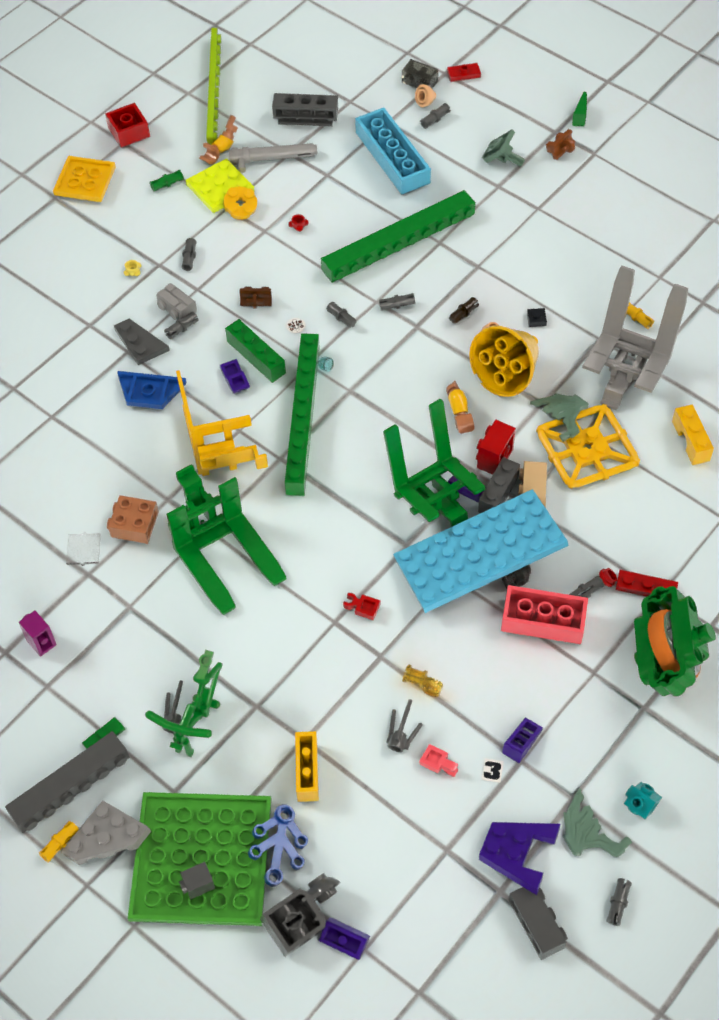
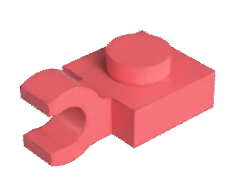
M429 744L419 761L420 765L436 773L443 769L447 774L455 777L458 772V764L447 759L448 753Z

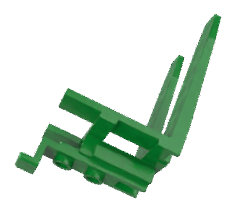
M192 464L176 472L177 481L184 491L186 506L182 505L166 514L173 549L208 599L222 615L234 610L236 605L228 590L200 551L215 541L232 533L262 575L273 586L286 580V575L279 562L242 513L236 477L219 485L220 495L213 498L210 493L208 494L204 491L202 479L196 473ZM221 503L223 514L221 513L217 516L215 506ZM204 514L208 521L201 520V524H199L198 516Z

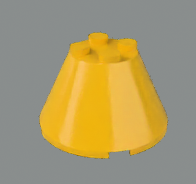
M490 326L479 332L471 343L469 352L471 368L474 375L477 374L482 381L481 385L491 393L503 397L515 396L529 386L538 359L539 348L537 338L527 332L503 326Z

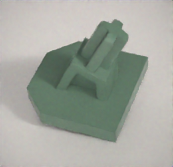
M513 129L489 143L482 156L486 163L496 158L504 163L509 160L520 167L523 165L525 159L513 153V148L509 144L515 134Z

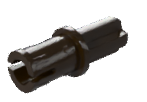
M471 297L466 303L460 304L458 309L450 314L449 320L455 324L463 317H468L470 312L479 306L478 300Z

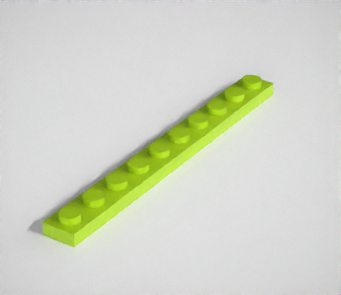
M211 28L206 133L207 143L212 144L218 138L217 132H215L218 131V121H216L218 119V110L216 108H219V99L217 98L219 97V87L217 86H220V78L217 75H220V66L218 65H221L220 55H218L221 54V34H218V28Z

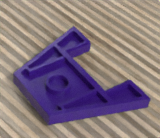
M492 822L479 853V860L537 895L543 880V872L523 866L533 839L555 845L561 824Z

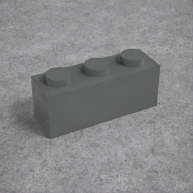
M504 457L502 458L479 499L478 513L485 512L506 501L519 477V463Z
M522 887L510 893L509 902L540 960H543L565 949L567 935L562 927H558L553 909L547 907L542 889L539 888L538 894L535 895Z

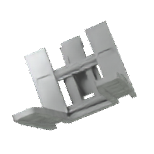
M625 266L619 268L614 281L602 333L582 366L583 369L600 374L604 365L610 367L611 378L605 388L600 404H605L614 410H617L620 406L622 396L632 380H637L634 387L650 393L653 392L666 365L671 359L688 296L687 287L678 284L673 285L666 302L656 340L624 329L623 325L635 274L634 269ZM618 348L619 351L615 358H609L613 349ZM628 352L631 353V356L638 355L632 366L625 364Z

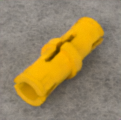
M629 302L627 314L632 317L633 321H637L646 329H649V326L653 325L654 320L643 313L641 308H637Z
M68 821L57 834L51 837L52 840L39 852V855L49 863L67 845L66 843L75 835L79 828L73 822Z

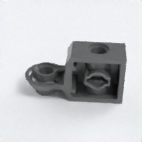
M323 873L308 884L309 890L298 889L262 914L260 917L261 922L284 957L325 928V917L315 901L318 900L321 904L337 892L335 887L340 884L339 880L333 877H326Z

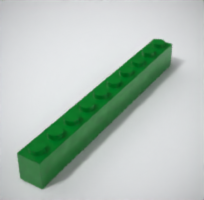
M463 190L322 257L321 270L332 283L407 246L428 238L434 233L457 224L461 220L471 217L475 214L476 202Z
M301 333L284 482L286 495L305 496L320 351L319 334Z

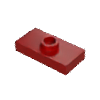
M478 63L447 67L450 82L481 77Z

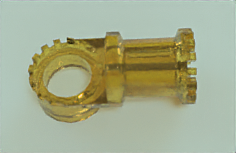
M408 664L405 669L406 672H404L406 675H403L402 681L417 684L427 695L438 697L443 688V683L441 681L438 682V679L435 681V678L427 677L428 671L417 670Z

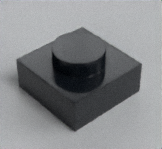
M545 308L527 309L529 327L547 325Z

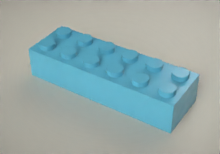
M384 107L355 118L356 134L401 195L431 183V168Z

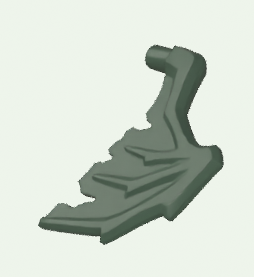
M555 393L552 396L530 402L531 405L536 407L546 405L542 409L543 412L552 414L551 417L557 420L563 419L562 422L567 427V431L559 435L562 442L579 434L580 431L575 421L581 410L587 409L589 405L588 402L576 394L568 396Z
M579 788L567 812H563L565 823L563 838L574 856H580L584 849L599 847L612 856L619 857L632 843L631 839L626 836L617 843L610 840L605 834L598 835L601 825L597 818L592 819L594 812L590 805L584 806L581 812L579 811L580 803L584 799L582 790Z

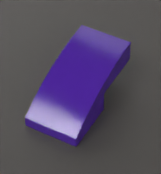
M237 359L220 364L222 374L233 394L250 388Z

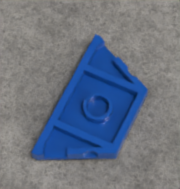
M125 371L117 372L127 406L164 409L180 392L177 377ZM182 378L183 386L187 383L186 378Z

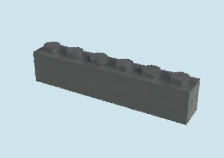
M110 732L5 806L7 812L22 833L32 830L42 819L52 816L56 809L62 805L69 804L80 792L87 791L97 780L104 779L111 770L125 764L127 759L130 758L127 749L114 732Z

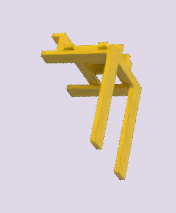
M180 370L176 371L198 475L207 476L210 475L209 470L229 466L230 470H235L238 463L255 460L257 469L267 468V455H259L256 445L247 447H235L232 430L251 426L250 415L193 426ZM224 432L225 441L204 445L203 436Z

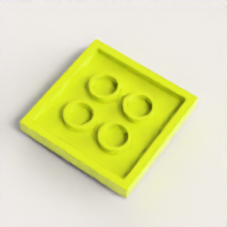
M227 158L186 179V185L212 213L224 208V197L229 188L246 187L254 191V186Z

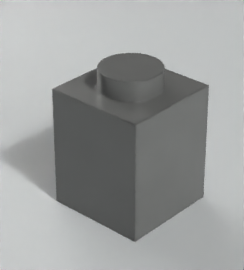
M206 862L180 872L183 880L179 881L183 894L188 892L190 899L215 889Z

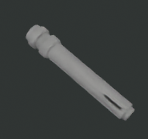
M313 143L258 148L242 147V149L237 147L229 150L230 162L234 163V165L238 164L241 173L246 171L245 164L251 161L313 157L317 155V145Z

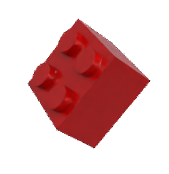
M135 102L105 113L108 129L120 148L150 137L148 122Z
M496 419L492 426L489 425L487 427L484 439H480L476 447L478 449L476 455L478 469L493 475L502 458H509L514 449L515 427Z

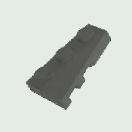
M130 318L114 325L116 333L137 365L170 351L167 344Z

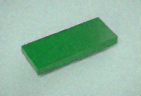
M114 717L84 740L82 745L87 749L112 731L118 736L125 730V727Z

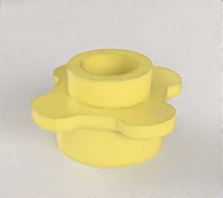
M129 260L125 263V271L123 273L125 276H139L141 274L139 270L142 265L135 260Z

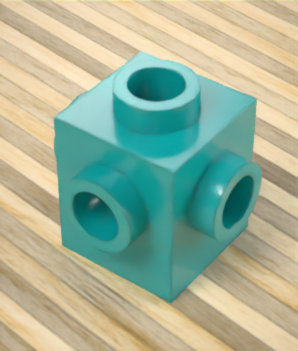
M640 782L636 786L631 785L625 794L627 799L624 804L630 812L646 819L653 813L662 796L657 794L649 784Z

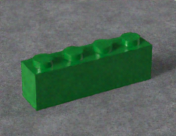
M240 319L225 328L227 342L270 382L273 383L286 374L285 360Z

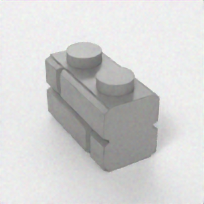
M172 283L168 284L156 295L158 307L163 311H168L174 320L182 319L190 314V312L196 313L197 311L196 301Z

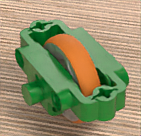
M660 586L655 588L651 595L642 600V616L634 619L637 650L634 653V658L638 665L640 679L644 685H650L661 696L671 694L677 697L682 695L687 687L695 683L701 670V664L709 658L708 643L714 641L716 635L709 623L703 624L698 619L697 607L691 596L685 597L674 586L666 589Z

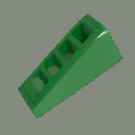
M583 92L573 113V126L585 125L587 92Z

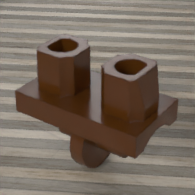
M240 288V306H253V309H257V306H272L271 288Z

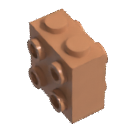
M119 495L118 501L113 505L112 518H109L107 522V529H109L111 537L148 544L159 513L157 502Z

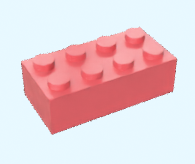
M508 585L501 631L581 644L588 598Z

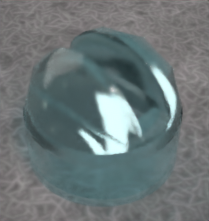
M321 357L318 361V366L321 370L329 372L334 366V361L330 357Z

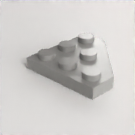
M102 801L61 852L64 856L80 865L96 857L102 859L116 855L118 851L125 849L129 851L138 849L151 830L141 822Z

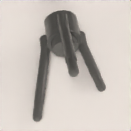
M182 680L179 681L171 713H169L170 692H167L164 718L180 724L181 715L177 714L176 710L182 690ZM163 728V730H165L166 732H169V733H173V734H174L173 731H170V730H167V729H164V728Z
M412 699L408 700L399 729L395 733L396 710H392L389 736L386 743H388V748L393 751L403 752L404 749L408 750L410 743L423 725L419 723L409 738H406L407 735L403 732L410 711Z

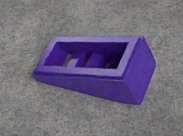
M525 717L504 743L502 753L520 763L542 732L543 727ZM524 728H527V729H529L530 731H532V732H534V733L532 734V733L528 732L527 730H525Z

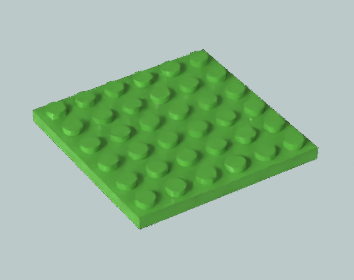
M143 792L140 822L149 827L151 832L136 849L128 921L262 926L260 917L263 914L264 875L267 868L268 850L263 852L257 860L251 859L248 851L251 846L259 845L269 838V830L266 831V834L261 839H256L252 835V830L257 824H263L270 819L271 796ZM256 829L258 834H263L261 829ZM252 849L254 855H259L256 849ZM206 862L215 889L190 899L188 892L183 894L179 881L183 880L180 872Z

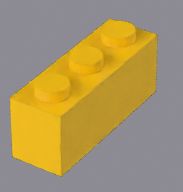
M316 731L295 732L297 802L319 801Z

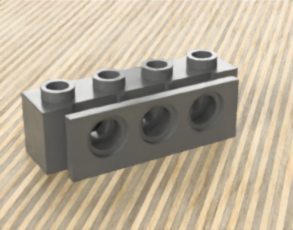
M274 93L272 103L273 119H278V124L332 126L333 121H337L338 95Z

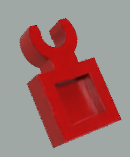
M348 593L347 599L352 600V602L344 601L343 607L347 610L355 609V615L374 621L381 605V600L363 594L359 599L355 594Z

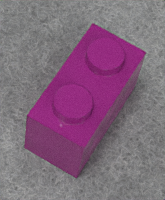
M36 610L25 615L19 621L26 641L40 657L57 645L49 625Z

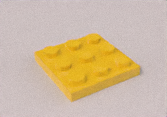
M68 156L53 189L54 195L102 202L116 168L115 162Z

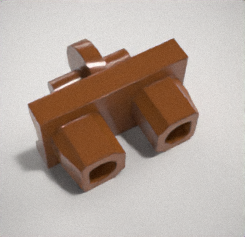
M570 129L564 133L559 132L554 142L549 141L546 144L547 152L552 153L553 159L556 160L565 152L571 153L575 150V140L572 139V130Z

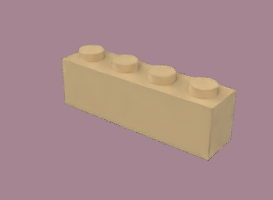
M524 461V467L519 470V480H522V484H519L518 495L533 489L545 508L547 463Z

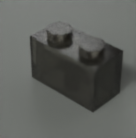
M410 59L402 69V83L415 88L424 84L433 89L438 82L439 69Z

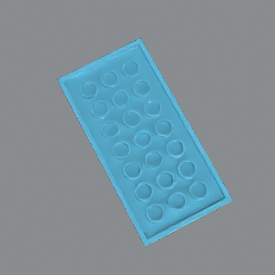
M532 489L396 552L393 556L422 609L427 613L569 545L567 539Z

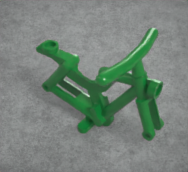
M205 650V653L199 658L200 668L193 676V680L199 684L197 694L193 696L192 703L186 706L180 724L168 721L150 710L145 713V717L164 729L173 731L174 742H171L169 747L174 748L175 752L180 753L184 746L189 757H192L194 749H192L190 741L186 736L210 738L212 736L211 730L193 727L202 717L209 716L210 707L215 709L220 707V702L212 698L223 663L217 662L208 673L214 652ZM212 679L210 688L205 687V685L208 684Z

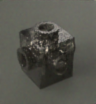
M530 565L501 577L506 589H508V585L517 587L525 585L529 580V574H531Z

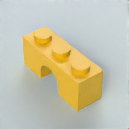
M693 404L675 408L672 423L678 436L685 435L687 447L685 451L692 465L709 462L714 447Z

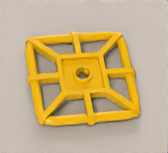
M605 404L581 410L576 420L599 413L594 426L582 430L576 421L580 431L579 434L564 442L559 437L561 433L549 430L563 425V419L546 422L539 425L536 429L538 437L549 455V461L554 464L561 479L568 485V488L581 487L601 479L607 480L610 476L637 467L640 463L638 454L627 437L626 430L622 429L613 412ZM604 415H606L616 432L603 437L599 430ZM548 438L564 443L567 450L559 453L555 452ZM621 440L630 456L612 451L608 444ZM585 444L591 445V449L584 448L583 446ZM568 457H572L576 464L571 478L560 461ZM610 458L624 464L606 470L600 461ZM594 464L598 473L576 480L581 468Z

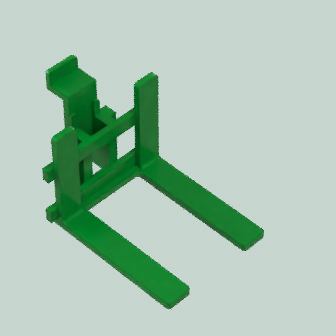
M438 399L428 406L437 455V462L408 478L399 427L394 424L385 429L383 434L395 490L394 496L398 500L403 497L412 506L410 512L413 515L420 513L428 522H431L440 516V512L450 521V526L452 527L468 519L467 511L456 501V499L460 498L457 490L465 486L474 495H477L485 490V485L477 479L473 472L470 473L461 465L456 457L452 456L444 402L442 399ZM447 471L458 479L451 485L441 476ZM432 481V486L438 492L433 493L425 484Z

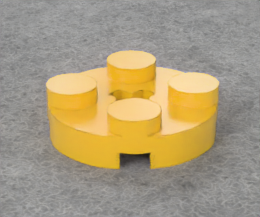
M246 187L229 188L224 197V209L235 219L244 220L249 218L257 208V198L254 195V191ZM242 200L244 203L242 206H239V203H236V201Z

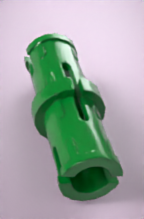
M178 170L168 175L164 174L161 178L149 183L151 189L155 192L166 186L170 187L175 182L184 180L181 170Z

